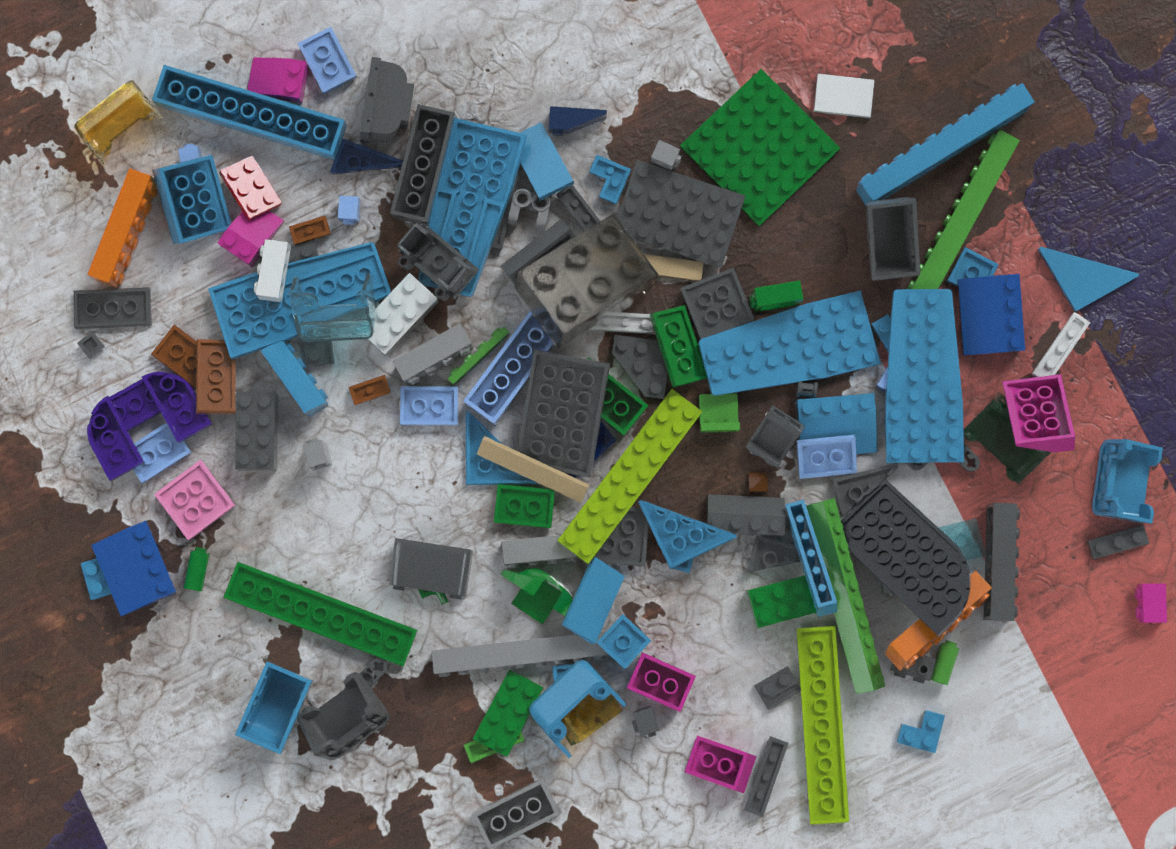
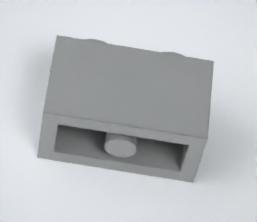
M659 140L651 156L650 164L669 171H677L682 157L679 155L680 149Z
M318 438L306 441L307 444L303 445L309 468L318 470L333 465L327 444L324 441L318 440Z

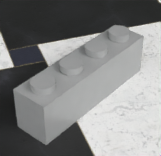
M561 535L502 541L504 565H508L509 568L520 567V563L536 566L539 565V561L555 564L559 563L558 559L574 562L578 561V558L557 542Z

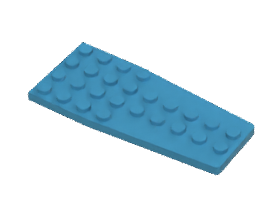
M455 118L429 228L479 269L459 294L472 297L511 196L528 136L514 131ZM420 270L418 281L423 286L435 289L440 287Z
M372 242L288 263L282 302L260 300L256 296L254 285L259 279L257 272L208 288L232 360L262 350L279 341L286 342L385 299L391 293L376 246Z
M950 289L895 290L892 294L887 389L885 396L886 463L964 462L963 399L952 291Z
M861 291L804 304L703 338L698 343L710 391L713 396L793 384L800 381L824 379L881 364Z

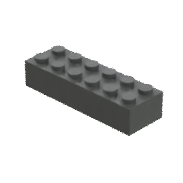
M420 104L417 105L390 212L392 218L420 225L424 223L429 226L456 118L455 112Z
M991 503L986 505L984 580L992 589L988 593L990 597L984 603L983 620L1014 621V617H1017L1018 608L1015 606V598L1018 597V586H1015V578H1018L1019 569L1016 567V559L1019 558V547H1016V539H1019L1020 530L1017 528V520L1020 519V508H1017L1015 503Z

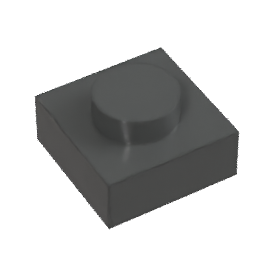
M93 331L77 343L90 359L105 348Z

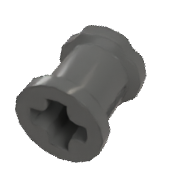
M798 382L796 397L807 396L816 398L818 382H814V384Z

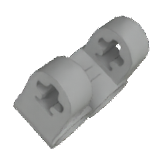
M518 189L512 198L507 224L517 226L520 212L531 211L538 214L535 230L545 232L551 208L550 198L543 199L547 204L545 207L539 208L536 206L539 198L535 192ZM520 196L528 198L524 204H520L517 200Z

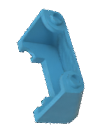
M1128 439L1105 440L1101 444L1092 502L1093 513L1103 517L1152 524L1154 517L1153 507L1145 504L1149 468L1160 463L1163 448Z

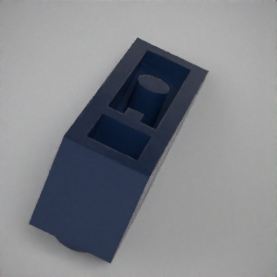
M550 106L549 133H552L553 136H564V134L572 133L606 119L607 110Z

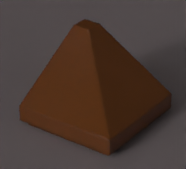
M767 472L748 473L749 492H768Z

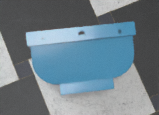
M267 661L235 735L273 752L282 754L313 680Z

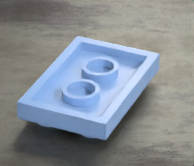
M332 27L297 43L323 94L357 78Z
M401 386L400 425H458V387Z
M165 423L135 442L145 463L133 470L140 482L144 484L192 452L185 441L181 443L176 441L168 424Z
M854 435L797 440L800 479L857 473L856 441Z

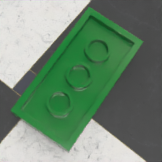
M685 305L650 314L649 316L673 388L706 379L703 360Z
M509 670L473 740L508 757L530 716L529 707L531 703L541 695L544 687Z

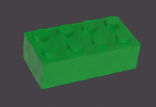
M609 374L601 419L624 437L646 411L648 405Z
M805 575L746 590L756 628L817 613Z

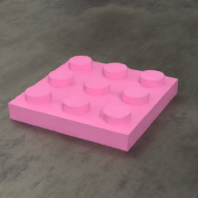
M201 459L154 494L189 541L236 506Z

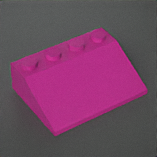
M1061 374L1003 381L1016 446L1054 453L1074 450L1075 433Z

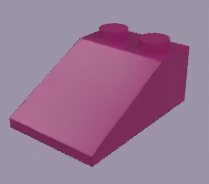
M253 57L247 90L278 100L303 104L309 66L306 61L289 58Z
M242 211L226 229L217 243L223 249L253 268L260 258L261 246L265 244V239L272 240L284 223V220L268 211L248 221Z
M697 735L685 773L745 793L757 756Z

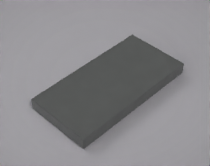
M150 287L74 291L75 329L152 326Z

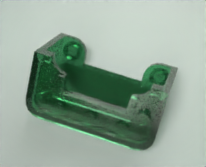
M999 392L963 428L964 437L970 442L979 441L1006 466V476L1012 482L1016 481L1018 484L1051 453L1015 445L1006 398Z

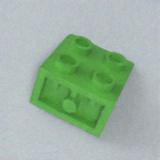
M737 394L699 395V409L703 411L700 414V433L739 432L740 422H738Z

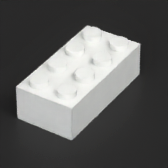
M409 273L357 329L388 357L439 303V300Z

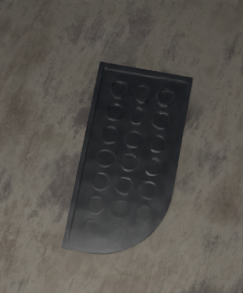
M884 479L841 520L848 550L939 637L958 619L967 604L971 589V575L967 561L959 547L891 483Z

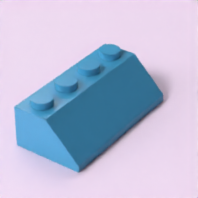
M279 341L261 350L307 416L311 417L328 405L326 401L328 396L323 389L318 390L315 385L317 380L311 373L308 375L304 370L307 366L301 358L297 359L293 353L296 351L290 342L286 344L284 341Z

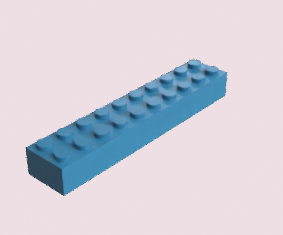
M163 65L152 98L156 106L335 160L347 127L343 119L167 65Z
M1023 83L1018 86L1016 84L1010 86L1002 96L997 94L992 97L986 106L984 104L979 105L970 115L965 114L957 119L958 121L953 126L950 123L942 128V131L937 136L935 133L930 135L922 145L917 143L912 146L906 155L901 153L889 165L885 163L878 167L873 175L868 173L862 177L856 189L857 193L865 205L869 201L884 200L1024 114L1035 101Z

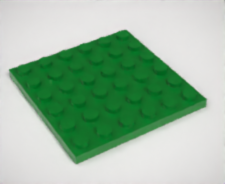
M762 69L753 75L680 145V148L718 187L745 195L741 210L758 227L840 150V147Z

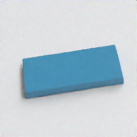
M542 122L520 132L528 136L520 164L540 201L574 184Z
M593 557L562 626L587 642L596 644L625 576L598 558Z

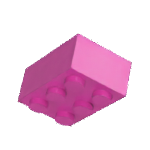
M642 652L626 688L681 712L696 676Z

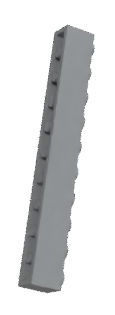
M606 631L600 632L597 641L604 635ZM578 635L432 650L434 674L439 673V677L450 676V672L458 671V675L470 674L469 670L477 669V673L489 672V668L496 667L497 671L508 670V666L516 665V669L527 668L529 663H535V667L545 666L547 661H554V664H564L566 659H574V662L578 660H585V657L601 660L605 659L604 655H609L597 643L591 644Z

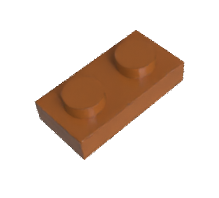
M326 216L289 226L294 245L331 235Z
M385 375L349 387L355 406L391 394Z

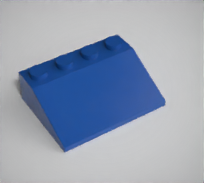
M1020 274L957 279L963 355L1025 351Z
M147 521L128 527L91 545L120 616L176 594Z

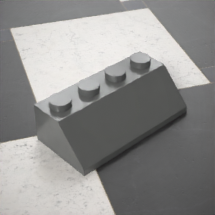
M559 220L503 263L501 268L528 301L587 254L570 228Z
M708 494L706 524L733 534L785 536V498Z

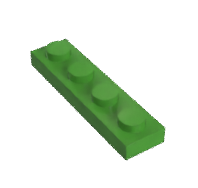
M505 327L502 329L497 328L491 334L492 338L488 342L483 341L477 347L478 351L474 355L469 354L463 360L464 364L460 368L455 367L449 373L450 377L448 380L455 386L510 335L509 331Z

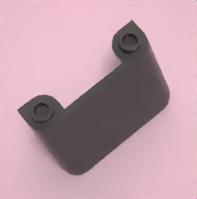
M395 538L389 585H393L395 590L404 591L405 587L446 593L450 594V598L461 600L462 596L467 595L473 550Z
M357 672L349 674L344 681L346 687L344 690L320 708L308 706L298 715L299 725L315 756L329 760L340 758L390 720L391 716L361 674Z

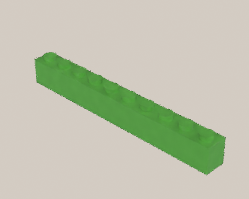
M999 130L996 134L992 133L987 142L990 146L987 150L984 149L978 158L981 160L979 166L973 167L969 175L972 177L970 182H965L960 191L963 195L960 199L956 198L951 207L954 209L951 216H946L942 223L945 226L943 231H938L933 240L936 242L933 249L929 247L924 257L927 260L924 265L920 264V275L917 276L915 281L911 280L907 289L939 288L1020 140L1002 130Z
M835 498L806 505L837 600V612L834 615L855 693H865L885 687L884 677L881 672L879 658L874 646L869 621L864 609V603L861 598Z

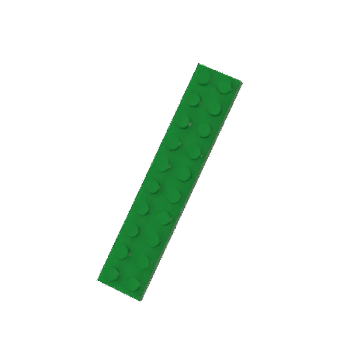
M237 562L223 597L403 667L418 632L417 629L241 562Z

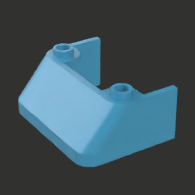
M586 660L576 661L529 707L532 718L568 758L572 755L561 741L567 733L566 726L561 722V719L588 694L596 700H604L612 694L623 707L627 705L621 696Z

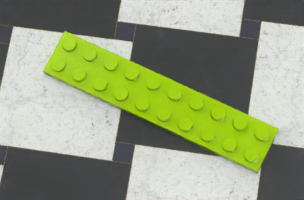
M671 389L557 542L589 564L703 411Z
M836 626L796 628L809 823L811 825L849 822Z

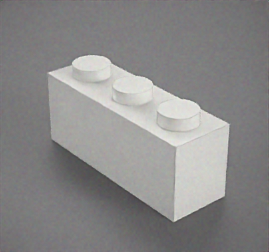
M265 239V244L261 246L260 256H262V261L257 267L259 279L254 285V293H256L260 300L282 302L291 246L288 242Z

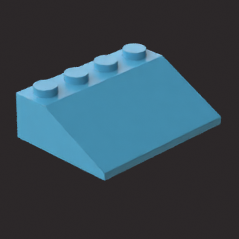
M212 155L152 170L173 244H181L223 232L230 226L231 219Z
M874 393L800 399L795 402L797 421L805 426L798 437L799 440L854 435L856 454L877 453Z

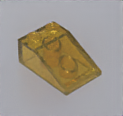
M588 694L561 719V722L567 729L565 738L571 746L583 741L623 711L614 696L610 694L604 700H596Z

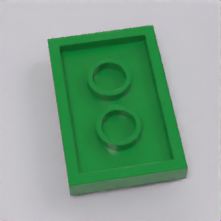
M498 484L494 523L552 528L555 491L552 489Z

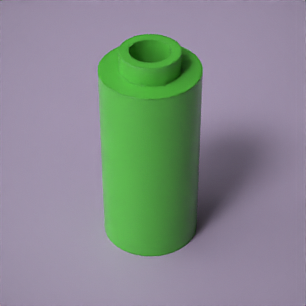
M946 640L945 643L940 644L931 677L932 681L948 686L959 652V648L956 647L957 643Z

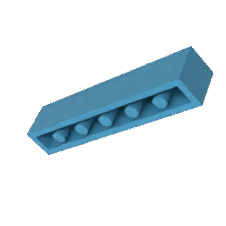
M800 500L785 504L786 518L817 615L820 617L836 613L837 600L805 501Z

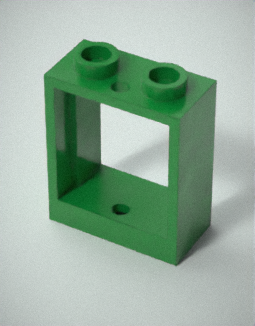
M800 280L754 288L752 294H750L751 297H749L750 307L754 308L755 312L797 306L803 301Z

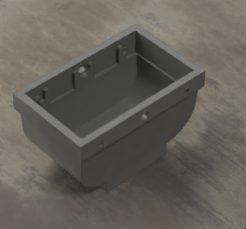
M372 57L359 142H389L398 135L400 129H408L414 84L407 83L406 73L399 65L381 61V58Z
M903 197L867 202L866 225L871 279L874 281L920 275L916 199Z

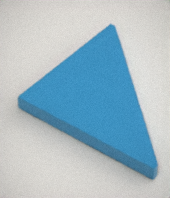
M1040 247L1037 249L1074 312L1139 276L1135 272L1048 248Z
M466 411V485L539 484L477 455L484 436L498 443L501 442L469 411Z
M643 500L638 502L670 569L737 538L736 534Z

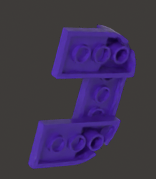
M152 372L142 376L141 380L110 397L106 396L94 407L91 412L90 422L87 425L88 440L109 481L112 482L145 463L128 431L162 413L178 443L213 425L207 414H196V392L188 382L171 373Z

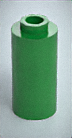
M195 547V551H190L184 589L203 591L210 553H206L207 549Z

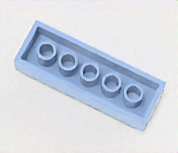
M531 309L463 402L496 426L529 381L534 350L550 352L563 335V331Z

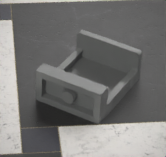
M772 405L747 443L746 448L751 454L763 458L768 465L778 468L805 426Z

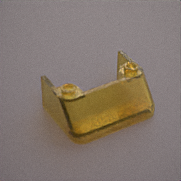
M130 80L75 123L74 128L87 147L102 164H105L106 161L102 156H106L111 152V142L140 119L142 121H151L156 115L159 119H162L163 116L135 81Z

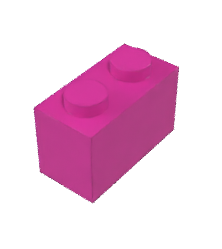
M1166 583L1137 584L1135 598L1138 599V607H1136L1135 614L1136 618L1139 619V623H1167Z

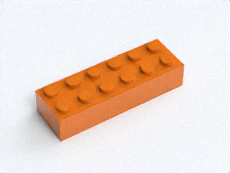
M129 168L87 274L94 280L117 289L119 285H122L125 278L124 271L126 267H129L132 260L131 253L138 246L139 239L137 238L139 233L145 228L146 222L144 220L146 215H149L153 205L151 203L153 198L158 195L155 179L151 175Z
M974 571L971 574V589L967 604L958 619L943 634L938 637L918 619L890 643L885 655L899 671L904 668L908 670L916 663L919 655L921 657L926 655L933 646V643L937 645L948 632L951 633L958 627L962 619L965 621L972 615L976 607L979 609L990 597L988 593L992 587L977 571Z

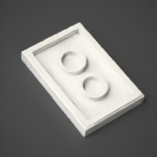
M818 74L814 112L870 118L874 80Z

